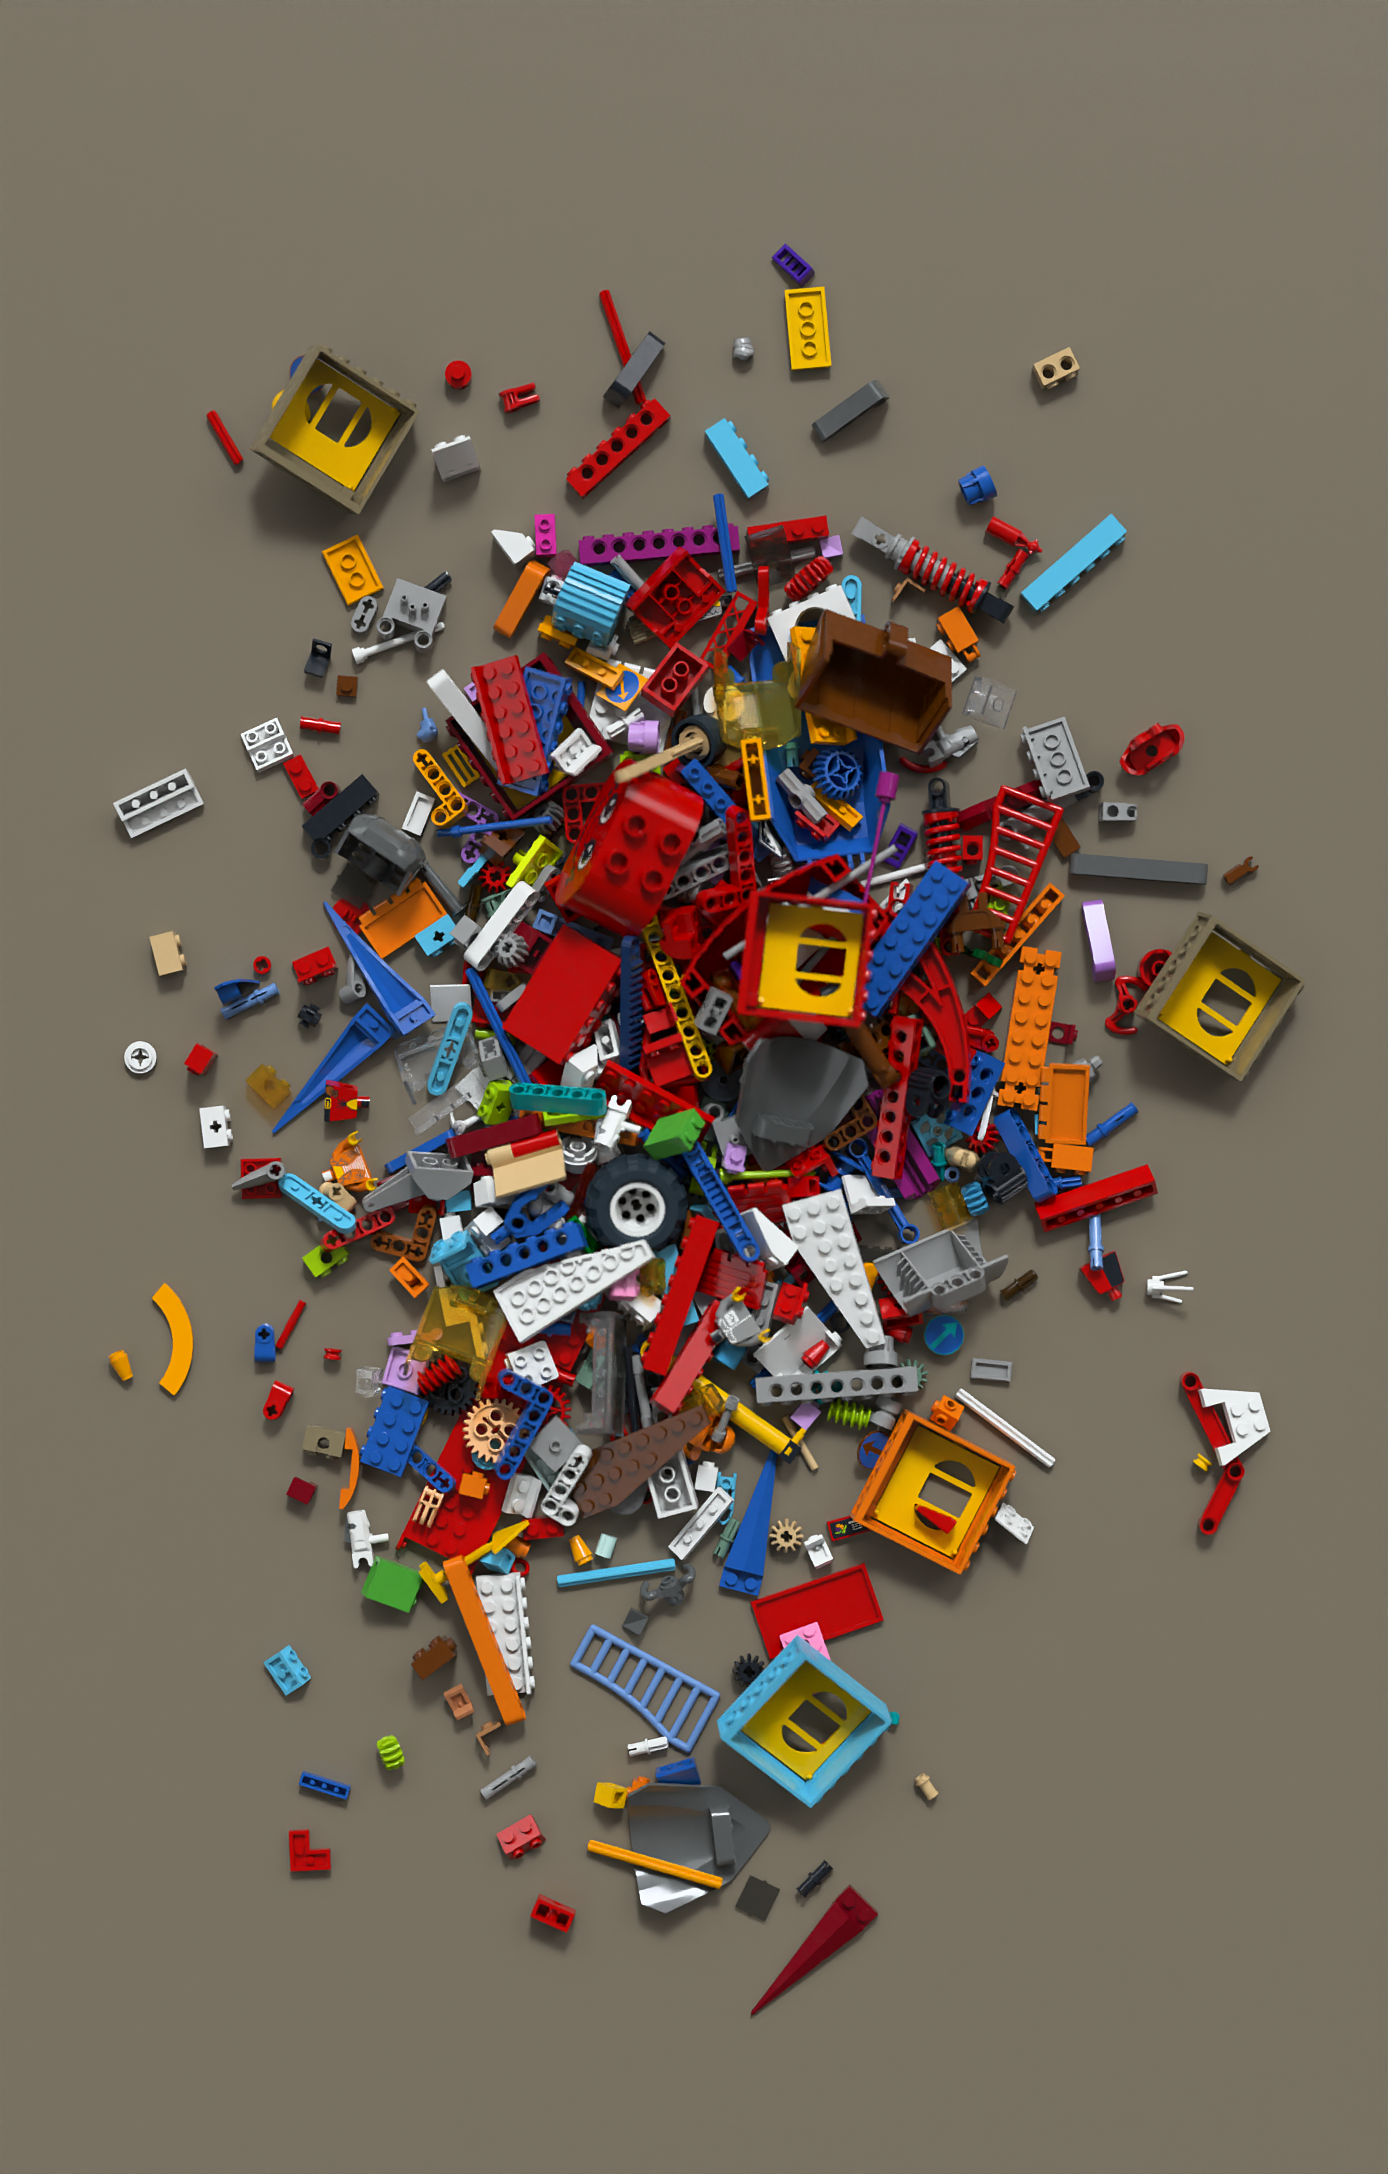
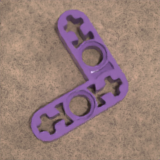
M459 792L464 801L465 799L469 800L467 802L468 806L471 804L478 806V813L471 816L467 812L466 817L475 821L477 825L486 824L487 820L482 817L480 821L477 820L482 813V809L486 810L483 813L484 815L490 817L492 814L494 815L495 823L499 822L497 813ZM457 803L454 805L453 810L458 811L462 806ZM489 831V832H484V833H485V835H486V834L491 835L493 832H492V831ZM476 833L470 835L461 852L462 859L469 864L475 863L481 855L476 848L474 850L475 858L466 859L467 855L465 852L471 851L473 848L472 845H469L471 841L477 846H482V844L475 841Z

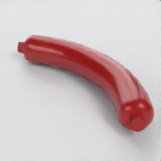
M899 756L898 758L901 765L918 773L937 772L946 768V764H948L947 761H943V763L930 768L929 765L915 764L904 756Z

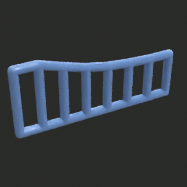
M596 1625L589 1627L570 1662L572 1668L591 1677L626 1700L663 1737L667 1738L668 1743L687 1753L691 1752L721 1696L718 1691ZM596 1634L605 1639L589 1668L580 1663V1660L593 1636ZM614 1644L623 1650L608 1678H606L597 1671L611 1645ZM631 1653L640 1658V1661L625 1689H623L614 1682ZM647 1663L658 1668L639 1702L631 1693ZM666 1672L676 1679L656 1716H654L646 1707ZM684 1682L693 1687L669 1732L661 1724V1721L681 1684ZM701 1691L711 1698L687 1743L676 1738Z

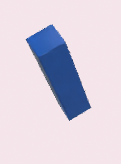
M306 1771L302 1772L298 1784L343 1799H347L351 1785Z

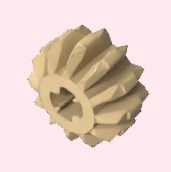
M786 1518L785 1525H782L781 1521L778 1520L779 1528L771 1527L776 1533H770L769 1537L777 1538L771 1544L779 1543L776 1548L777 1551H780L782 1546H784V1553H788V1547L790 1546L794 1552L796 1550L793 1545L794 1543L801 1546V1542L796 1540V1538H803V1534L796 1533L801 1531L802 1528L799 1526L794 1529L796 1521H792L791 1525H788L789 1520ZM784 1531H788L792 1535L791 1538L788 1537V1541H784V1537H781Z

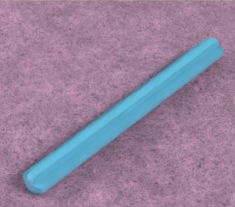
M671 1558L557 1576V1584L559 1587L666 1572L675 1570L676 1565L675 1560Z

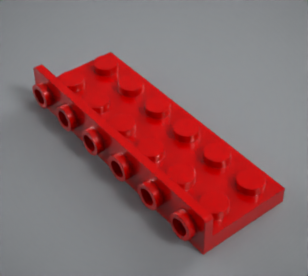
M518 655L481 666L471 667L470 676L476 686V699L481 705V717L483 722L486 723V736L493 749L492 758L497 764V777L502 785H507L549 773Z
M611 1060L607 1061L594 1087L595 1089L605 1091L607 1108L613 1095L617 1096L618 1106H623L627 1100H630L632 1102V1109L628 1120L644 1129L648 1128L650 1132L658 1119L695 1109L705 1122L697 1137L698 1142L701 1144L715 1117ZM693 1145L692 1149H691L690 1151H687V1152H692V1151L695 1149V1148H694V1145Z

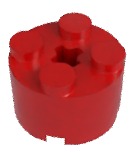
M1155 949L1142 956L1138 963L1137 973L1145 986L1150 988L1159 974L1155 973L1156 968L1154 966L1161 965L1163 967L1172 952L1164 949Z

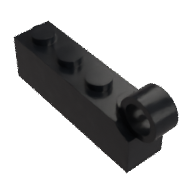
M363 774L302 825L304 830L314 840L311 845V852L316 858H328L332 852V846L329 843L333 838L331 835L336 831L341 832L348 826L347 821L363 813L362 808L367 804L371 806L378 800V791ZM321 842L326 843L328 846L327 853L317 855L315 852L316 845Z

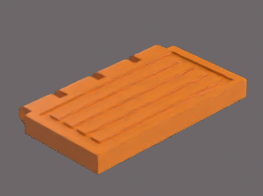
M416 878L408 885L410 890L408 894L404 891L401 896H398L395 892L390 896L394 902L390 905L388 900L385 899L373 907L377 913L375 916L369 910L358 917L362 923L359 927L381 959H384L415 938V935L447 914L426 881L421 883L419 878Z
M1049 1063V1067H1041V1082H1048V1084L1040 1085V1101L1047 1102V1104H1039V1121H1046V1124H1038V1138L1045 1139V1143L1086 1145L1090 1065Z

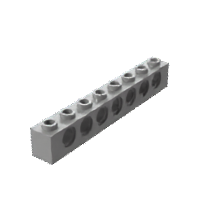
M916 1366L755 1378L757 1403H761V1406H773V1402L781 1401V1405L793 1404V1400H801V1403H813V1399L821 1398L822 1402L834 1401L833 1397H842V1400H853L854 1396L862 1395V1399L874 1398V1394H882V1397H894V1393L902 1392V1396L914 1395V1391H918ZM899 1376L903 1380L902 1385L897 1388L893 1387L891 1384L892 1379ZM875 1378H880L883 1382L879 1389H874L871 1386V1382ZM856 1379L861 1380L862 1388L860 1390H853L851 1388L852 1381ZM834 1381L842 1383V1389L839 1392H834L831 1389V1384ZM818 1382L822 1385L820 1393H813L811 1391L813 1383ZM794 1384L802 1386V1392L799 1395L791 1393V1387ZM775 1385L782 1388V1393L779 1396H773L770 1392L771 1388Z

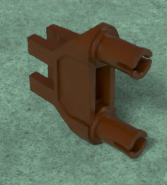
M986 892L978 893L979 909L969 910L967 894L959 903L960 911L947 928L948 935H951L952 953H958V949L959 952H965L963 943L964 932L985 929L991 931L992 949L998 948L997 940L999 948H1005L1003 929H1005L1006 924L989 909Z

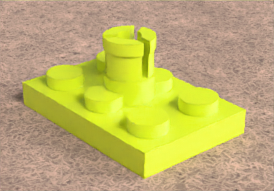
M540 834L527 853L524 850H519V853L516 852L514 854L513 863L518 867L510 875L506 884L513 889L517 883L524 881L532 887L542 870L547 865L554 866L555 862L559 860L564 852Z

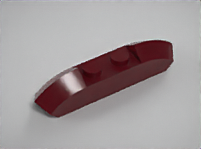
M1033 780L1014 788L1044 799L1039 790V787L1042 786L1040 780ZM1006 794L1002 806L1017 810L1030 803ZM997 796L960 811L957 818V823L960 824V827L966 831L991 821L993 804Z

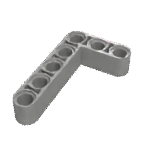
M728 843L679 866L663 900L670 899L729 870ZM722 858L719 863L714 864L716 859ZM704 867L701 872L696 873L698 868ZM755 872L756 891H760L762 885ZM686 876L683 881H678L680 877Z

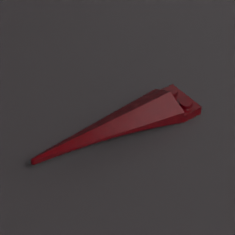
M850 1884L835 1898L797 1952L752 2009L751 2015L755 2014L863 1931L878 1915V1911Z

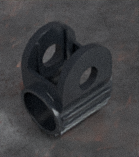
M918 1067L908 1077L906 1109L912 1117H922L927 1114L930 1118L939 1119L946 1113L951 1091L950 1078H948V1074H944L942 1071ZM915 1100H920L918 1107L915 1104Z
M987 1152L980 1158L978 1174L983 1182V1188L998 1204L1002 1205L1028 1187L1027 1175L1012 1154Z

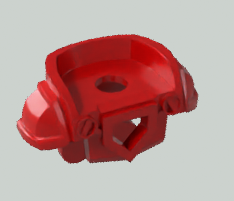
M1157 723L1140 733L1129 742L1127 749L1120 758L1119 763L1123 770L1131 775H1145L1150 769H1154L1177 755L1185 741L1183 730L1176 724L1160 726ZM1150 745L1157 748V754L1154 757L1146 754V748Z

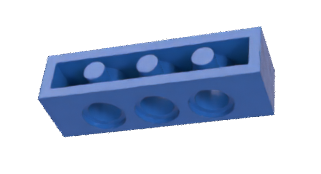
M980 1051L976 1052L971 1061L972 1079L969 1103L959 1102V1098L963 1099V1086H960L959 1091L954 1096L956 1102H953L943 1123L970 1136L975 1131L1005 1065L1004 1062Z

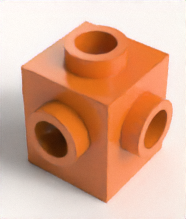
M943 1395L940 1401L935 1400L930 1409L933 1411L930 1420L951 1431L959 1420L964 1406Z

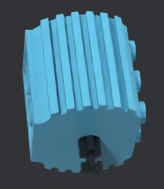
M574 562L562 588L558 586L552 588L549 582L544 586L543 593L547 595L550 592L552 593L551 597L557 599L553 609L551 624L560 631L567 630L577 638L591 640V643L596 646L603 645L607 647L624 610L630 584Z

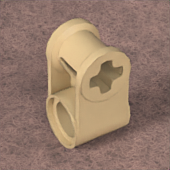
M331 1182L321 1184L319 1192L349 1213L357 1205L355 1198L341 1184Z

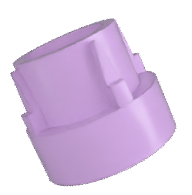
M646 720L630 723L628 749L645 755L658 754L660 722Z

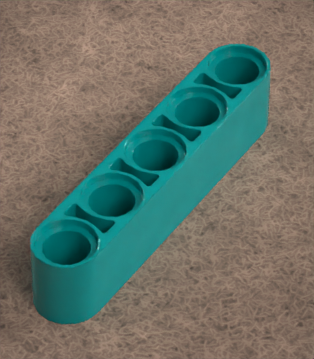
M515 1083L509 1087L511 1106L517 1110L601 1116L607 1112L606 1093L602 1089L531 1083Z

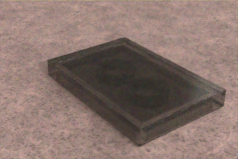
M783 525L744 536L757 587L759 566H769V586L789 581L796 575Z

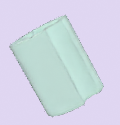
M601 1533L595 1554L611 1559L617 1538Z

